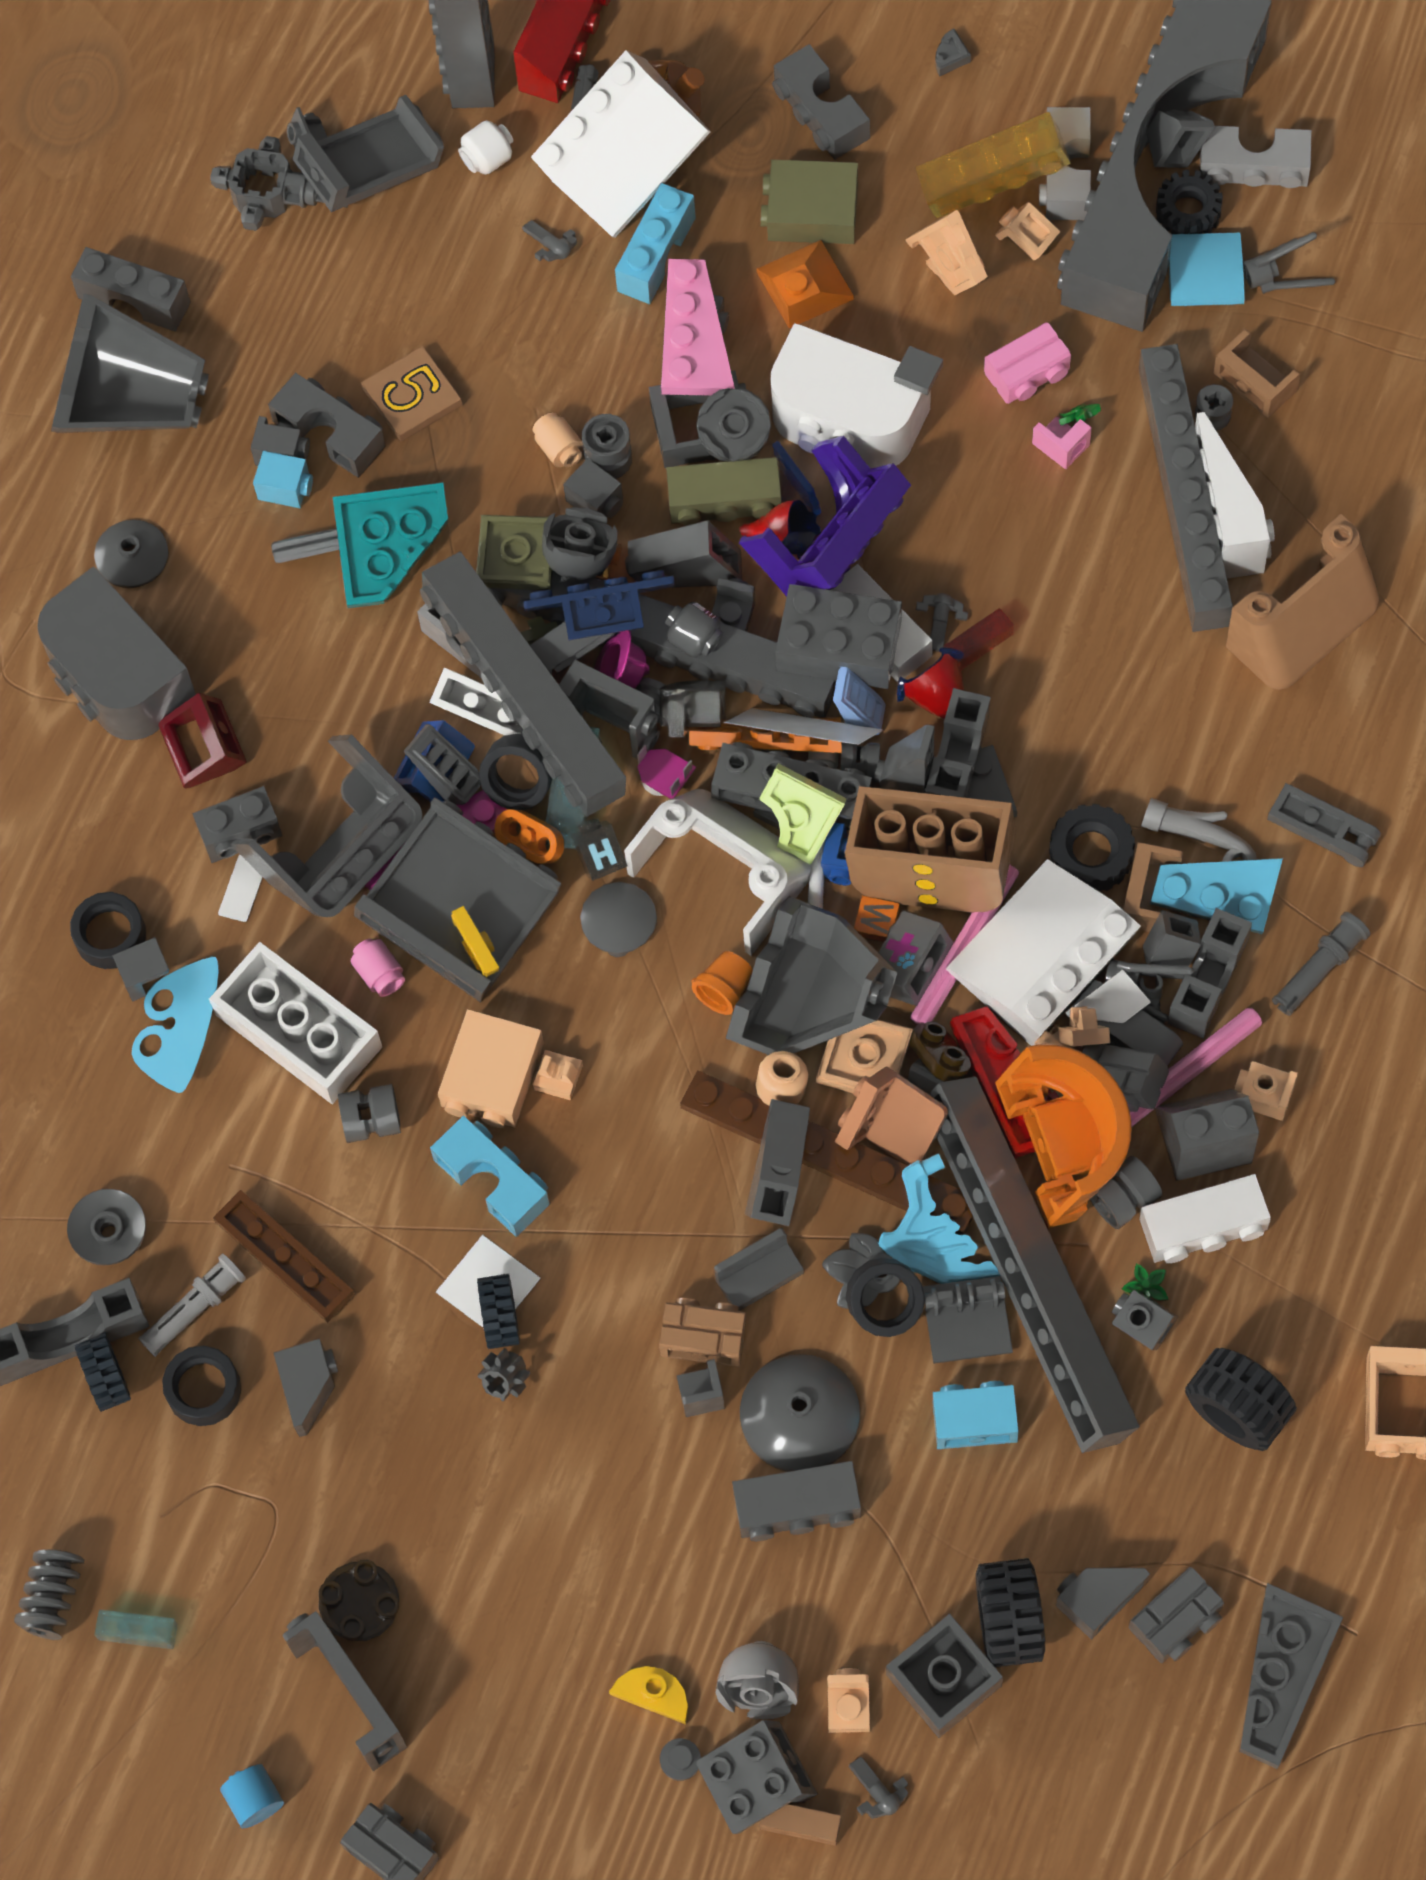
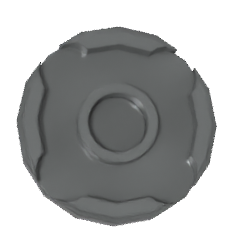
M740 388L739 390L722 389L709 396L701 406L697 420L699 441L705 450L718 460L726 462L749 460L760 453L768 441L771 428L769 411L762 400L749 390Z

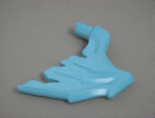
M939 1153L921 1162L917 1160L905 1167L902 1171V1178L908 1195L909 1208L895 1231L883 1232L878 1242L879 1246L887 1255L908 1266L913 1272L940 1284L1000 1276L997 1267L991 1261H985L981 1264L962 1262V1258L975 1254L978 1249L977 1244L973 1242L970 1236H962L955 1233V1231L959 1230L960 1226L953 1222L949 1215L945 1213L940 1216L930 1215L935 1210L936 1203L932 1200L929 1192L928 1176L945 1168Z

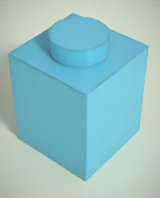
M263 451L253 481L257 499L301 508L304 496L310 495L313 485V475L309 474L306 459Z

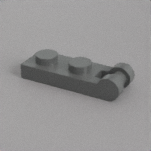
M1285 783L1267 820L1344 857L1348 863L1356 867H1363L1369 858L1367 852L1370 846L1376 845L1381 836V832L1373 825ZM1348 832L1357 837L1354 844L1344 839Z

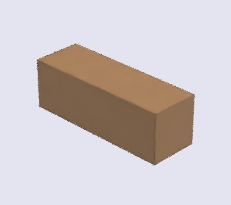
M787 1804L762 1819L759 1827L760 1830L836 1846L841 1815Z

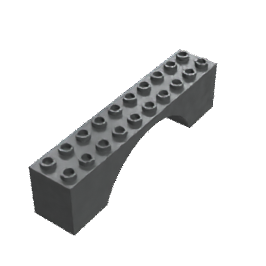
M1173 0L1172 7L1175 8L1172 16L1166 15L1160 31V36L1163 38L1160 45L1154 44L1151 49L1147 63L1151 65L1147 74L1141 73L1135 89V94H1138L1135 103L1129 102L1125 109L1122 120L1125 123L1122 132L1116 131L1112 139L1110 152L1113 154L1110 161L1104 160L1099 169L1097 181L1100 184L1097 191L1090 190L1084 207V211H1087L1084 221L1078 219L1071 237V240L1075 241L1071 251L1065 249L1058 267V270L1062 272L1057 284V289L1062 290L1061 305L1143 332L1168 274L1172 235L1159 224L1146 206L1135 177L1137 162L1149 144L1146 130L1159 110L1175 109L1177 111H1189L1209 102L1243 97L1266 42L1271 0Z

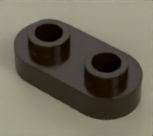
M937 1022L918 1024L913 1031L910 1046L932 1075L943 1082L966 1078L971 1067V1061L946 1031L945 1027Z

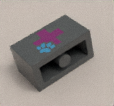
M902 911L896 923L890 927L887 939L878 953L897 972L890 995L891 998L917 1006L953 945L952 939L940 922Z

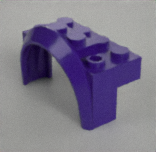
M844 436L817 443L811 451L831 483L836 503V515L799 560L795 559L770 528H767L763 534L750 537L742 536L739 544L769 575L786 597L789 584L826 590L834 589L843 581L844 574L850 570V564L856 562L863 555L864 550L870 544L869 539L876 536L883 529V521L889 513L898 509L904 501L902 497L911 484L894 463L870 468Z

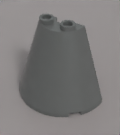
M83 294L51 432L78 433L197 428L202 407L195 406L197 394H205L209 374L203 373L205 359L97 298Z

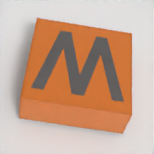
M862 895L854 929L864 938L885 942L890 927L897 921L900 903Z

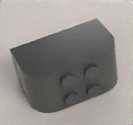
M94 566L51 598L42 608L38 618V633L49 658L47 664L56 675L54 681L66 696L73 693L79 701L77 703L79 710L90 722L96 719L111 735L124 740L146 738L159 730L158 725L166 715L196 695L187 667Z

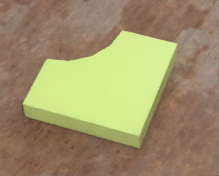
M779 763L760 796V800L772 809L779 821L780 838L777 847L810 865L846 802L845 797Z

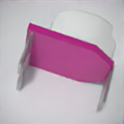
M644 745L637 754L639 764L637 768L642 785L646 791L656 796H666L669 799L675 798L696 769L692 765V760L687 762L667 749L649 750L647 752L646 745Z

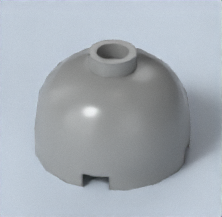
M757 1641L737 1647L728 1654L720 1668L715 1693L718 1702L731 1712L735 1713V1707L737 1706L741 1709H749L750 1711L747 1713L749 1718L774 1719L790 1713L793 1703L796 1706L799 1694V1675L793 1660L784 1651L769 1642Z

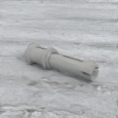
M222 1253L218 1257L219 1262L202 1278L197 1276L193 1280L192 1286L194 1288L138 1338L154 1357L210 1305L212 1307L218 1306L222 1302L221 1297L237 1282L243 1283L246 1280L243 1273L226 1255Z

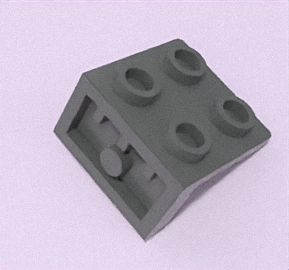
M762 1720L696 1762L733 1834L743 1832L790 1802L805 1803L818 1795L779 1721Z

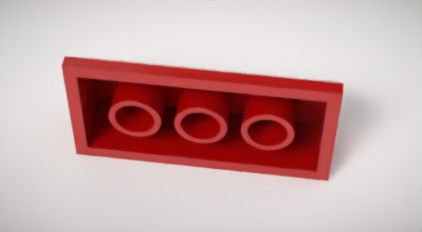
M537 0L513 51L519 91L559 103L563 92H568L572 86L574 79L573 70L577 62L582 63L587 51L586 42L589 35H594L600 23L599 13L603 5L608 6L611 0Z

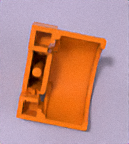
M1052 1044L1028 1046L995 1083L1008 1119L1023 1115L1046 1179V1183H1043L1035 1191V1195L1046 1226L1049 1229L1077 1221L1088 1210V1201L1118 1172L1130 1146L1132 1132L1131 1116L1127 1101L1118 1083L1096 1060L1078 1050ZM1048 1087L1063 1094V1096L1047 1102L1044 1099L1048 1095Z

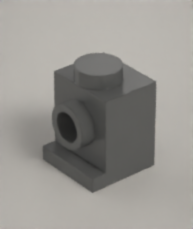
M259 416L251 444L255 466L259 465L263 451L307 459L310 439L302 437L300 429L284 423L270 425L266 417Z

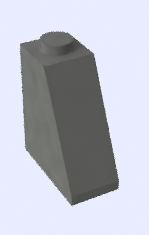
M709 521L628 541V556L625 559V566L629 576L637 582L642 581V574L661 570L665 571V577L674 576L675 584L672 588L717 586L718 579L729 580L737 578L742 580L741 549Z

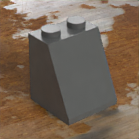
M1228 1089L1159 1105L1155 1108L1175 1181L1252 1163L1259 1130L1248 1095Z

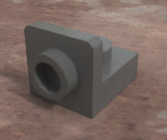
M737 578L729 580L718 579L717 596L712 613L720 619L721 623L747 632L755 606V587Z

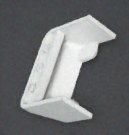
M691 790L665 801L657 808L624 850L628 875L633 878L637 875L666 836L678 838L684 836L692 829L752 868L748 878L750 890L755 896L764 901L743 929L745 952L752 956L772 930L777 911L789 896L796 899L809 882L810 864L778 848V836L726 802L711 798V793L707 790Z

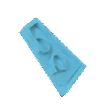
M1283 858L1160 865L1150 904L1211 920L1215 909L1218 908L1252 922L1251 932L1262 934Z

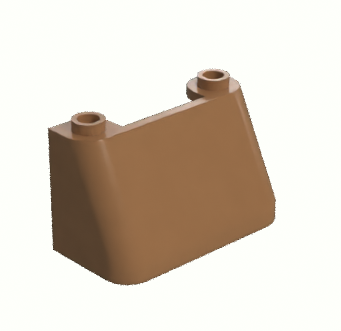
M1342 514L1337 516L1323 530L1321 542L1327 554L1320 559L1319 566L1322 569L1281 604L1272 595L1257 591L1246 595L1232 607L1226 648L1260 680L1273 689H1287L1296 683L1377 610L1379 592L1359 531Z

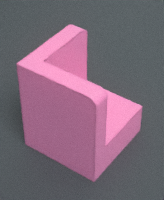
M1055 417L1046 427L1038 423L1033 428L1032 444L1064 469H1067L1090 446L1091 427L1081 419L1073 427L1068 424L1060 426L1059 417Z

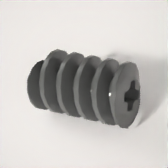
M38 1550L33 1553L32 1558L37 1566H32L28 1570V1576L34 1581L26 1582L23 1587V1591L29 1597H23L19 1601V1607L25 1612L16 1614L14 1622L35 1636L50 1640H61L62 1636L53 1631V1627L66 1626L67 1620L57 1615L60 1610H71V1604L64 1601L62 1596L75 1595L76 1589L66 1584L68 1579H80V1573L73 1570L71 1565L84 1564L85 1559L79 1555L62 1550Z

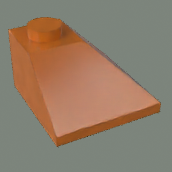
M822 240L757 268L758 276L789 329L793 327L794 323L801 324L854 300L853 293Z

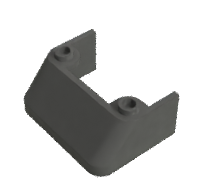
M352 734L332 736L328 742L353 767L341 784L342 798L353 812L305 864L290 852H278L270 856L254 839H235L230 844L272 887L318 917H333L340 913L408 840L422 820V810L419 804Z

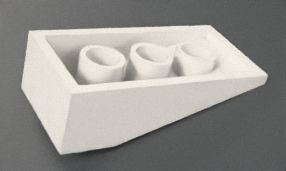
M1205 412L1197 413L1195 430L1226 577L1234 578L1264 573L1266 559L1271 558L1272 555L1270 542L1275 539L1273 522L1271 519H1265L1261 502Z

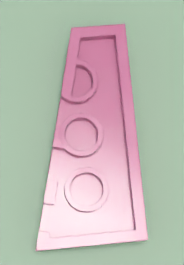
M668 259L661 380L662 395L711 396L722 389H735L705 260Z

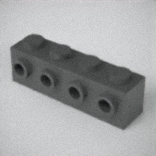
M734 742L732 745L722 743L711 787V798L773 812L768 805L760 800V796L779 763L845 797V805L835 823H843L846 830H850L859 786L871 787L872 777L865 776L862 771L857 769L845 768L838 770L828 767L826 763L819 760L810 759L804 762L791 759L788 754L780 751L765 753L754 750L752 746L741 742Z

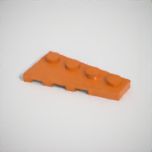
M841 717L815 718L841 723ZM690 720L689 745L698 746L701 750H715L722 747V743L732 745L734 742H741L752 746L754 749L842 753V742L724 723L728 720Z

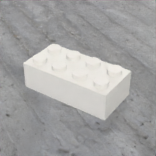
M261 942L254 947L209 998L214 1013L218 1018L332 1105L338 1099V1094L343 1093L382 1048V1043L376 1029Z

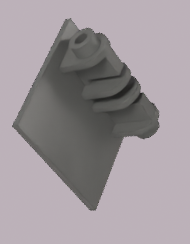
M1001 1276L922 1286L925 1295L924 1305L933 1364L1013 1353L1004 1300L1005 1289Z

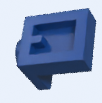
M834 823L825 840L821 867L825 879H829L832 883L847 886L851 884L845 857L848 834L845 824Z

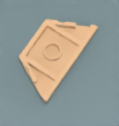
M958 210L924 227L906 239V242L912 249L919 244L923 247L930 257L926 260V265L940 277L954 295L977 285L988 277L984 270V263L977 254Z

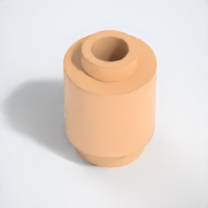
M548 413L534 424L535 441L555 467H571L581 459L583 452L582 440L564 417L558 416L556 413Z

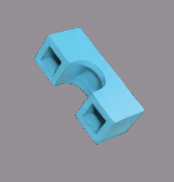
M663 183L660 184L615 268L617 292L651 304L665 277V263L671 246L675 244L681 247L696 218L694 195Z
M463 1115L430 1147L433 1160L461 1186L472 1175L480 1172H488L498 1177L499 1184L497 1188L485 1199L488 1211L517 1237L550 1205L546 1192L548 1186L536 1173L531 1172L529 1175L518 1166L520 1160L509 1148L504 1146L502 1149H499L491 1141L493 1138L492 1134L482 1123L475 1121L472 1124Z

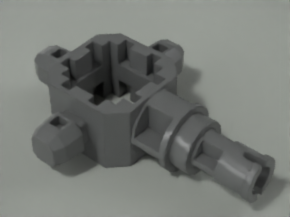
M266 136L261 141L258 150L247 148L237 154L233 170H231V166H217L211 172L210 181L214 187L223 190L230 189L233 204L241 213L243 228L247 230H258L262 225L264 217L276 218L285 213L288 204L306 208L307 205L316 206L318 202L324 203L304 174L290 169L288 160L281 153L279 139L276 137ZM257 170L261 171L262 175L274 177V173H278L277 187H273L272 192L266 191L265 196H261L259 191L248 190V194L244 193L245 180H249L250 175L256 176Z

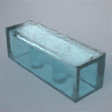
M99 1610L94 1635L98 1640L173 1649L178 1624L174 1618Z

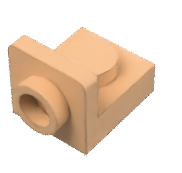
M1028 202L1019 209H1016L1014 206L1011 207L999 220L1002 227L995 236L1000 241L1008 236L1029 257L1036 260L1043 254L1060 231Z
M855 1668L836 1670V1675H828L829 1733L870 1732L869 1675L860 1674V1670Z

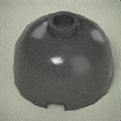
M572 507L566 509L565 515H559L555 518V513H553L545 521L542 533V552L550 568L557 574L574 580L591 579L603 573L614 558L617 546V529L615 526L612 529L607 524V517L602 513L587 508Z

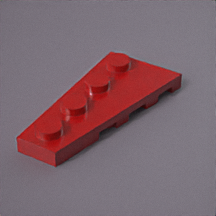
M987 1006L953 1017L949 1025L960 1048L971 1061L970 1070L973 1076L977 1077L987 1097V1101L1002 1129L1014 1159L1036 1152L1023 1115L1008 1119L995 1083L1021 1054L1016 1048L1018 1044ZM1049 1088L1048 1095L1044 1097L1045 1102L1059 1098L1058 1094L1055 1091L1052 1093Z

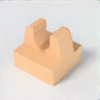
M1087 1006L1071 1007L1069 1026L1058 1027L1059 1043L1084 1046L1110 1043L1109 1027L1098 1025L1095 1008H1087Z
M545 1050L533 1083L534 1090L571 1100L583 1067L582 1060Z

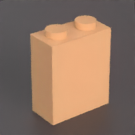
M467 1009L438 1091L441 1107H444L447 1113L457 1117H462L463 1115L466 1117L469 1114L482 1118V1122L495 1128H503L504 1125L515 1128L544 1045L542 1031Z

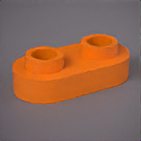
M505 810L496 819L494 831L497 840L504 845H507V843L516 845L526 854L528 860L537 864H551L562 856L564 838L561 832L552 825L523 810ZM518 823L521 826V831L519 835L516 831V826ZM547 839L550 841L549 850L546 849Z

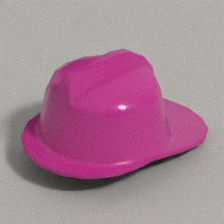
M630 630L620 632L606 642L600 651L594 667L595 670L636 689L642 677L649 674L650 671L649 665L646 663L645 652L631 642Z

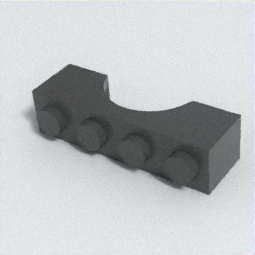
M130 1278L92 1292L85 1303L58 1318L35 1324L16 1322L1 1328L0 1386L77 1356L75 1345L105 1333L109 1342H113L150 1327L137 1291Z

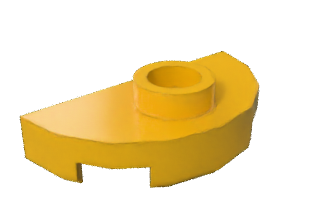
M464 906L452 911L453 924L461 933L464 939L461 943L475 968L482 971L483 976L486 977L498 972L499 966L491 954L495 951L488 934L485 931L478 932Z
M649 1666L631 1669L619 1677L609 1691V1694L686 1725L689 1708L685 1690L677 1678L664 1669Z

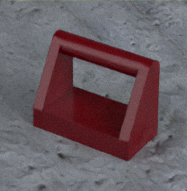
M197 693L166 715L158 725L185 789L235 771L247 763L221 699ZM196 720L211 758L192 770L175 728Z

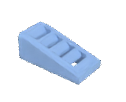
M840 667L833 701L845 723L881 729L886 706L885 702L848 667Z

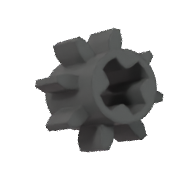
M504 1348L498 1356L490 1352L481 1362L484 1368L477 1376L482 1379L485 1392L504 1401L510 1394L518 1397L526 1388L524 1381L531 1373L526 1370L522 1356L514 1352H508L507 1348Z

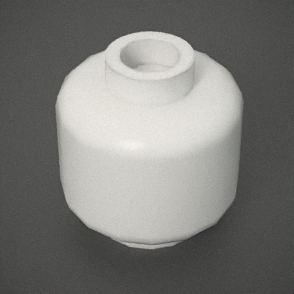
M486 120L461 137V148L458 149L462 161L471 172L476 173L478 171L487 175L511 159L512 149L510 144L513 143V138L503 124L497 126L493 122Z

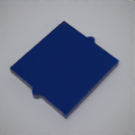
M776 441L773 443L774 455L777 457L781 471L816 517L822 512L814 488L780 442Z

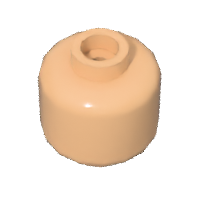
M778 1051L769 1054L759 1065L756 1080L758 1096L769 1106L771 1099L798 1104L805 1094L809 1076L806 1064L799 1056L791 1052Z

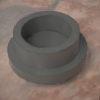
M683 1738L671 1740L663 1747L660 1753L661 1768L673 1780L684 1781L690 1779L699 1770L696 1762L701 1758L700 1751L690 1740Z

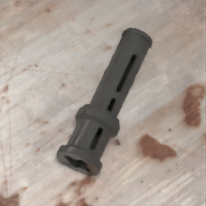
M1344 912L1340 916L1341 922L1328 936L1324 935L1319 939V949L1281 991L1272 998L1274 1005L1280 1003L1277 1007L1280 1011L1291 1016L1294 1010L1336 964L1346 963L1349 960L1348 954L1361 940H1367L1370 937L1369 929L1360 919L1349 912Z

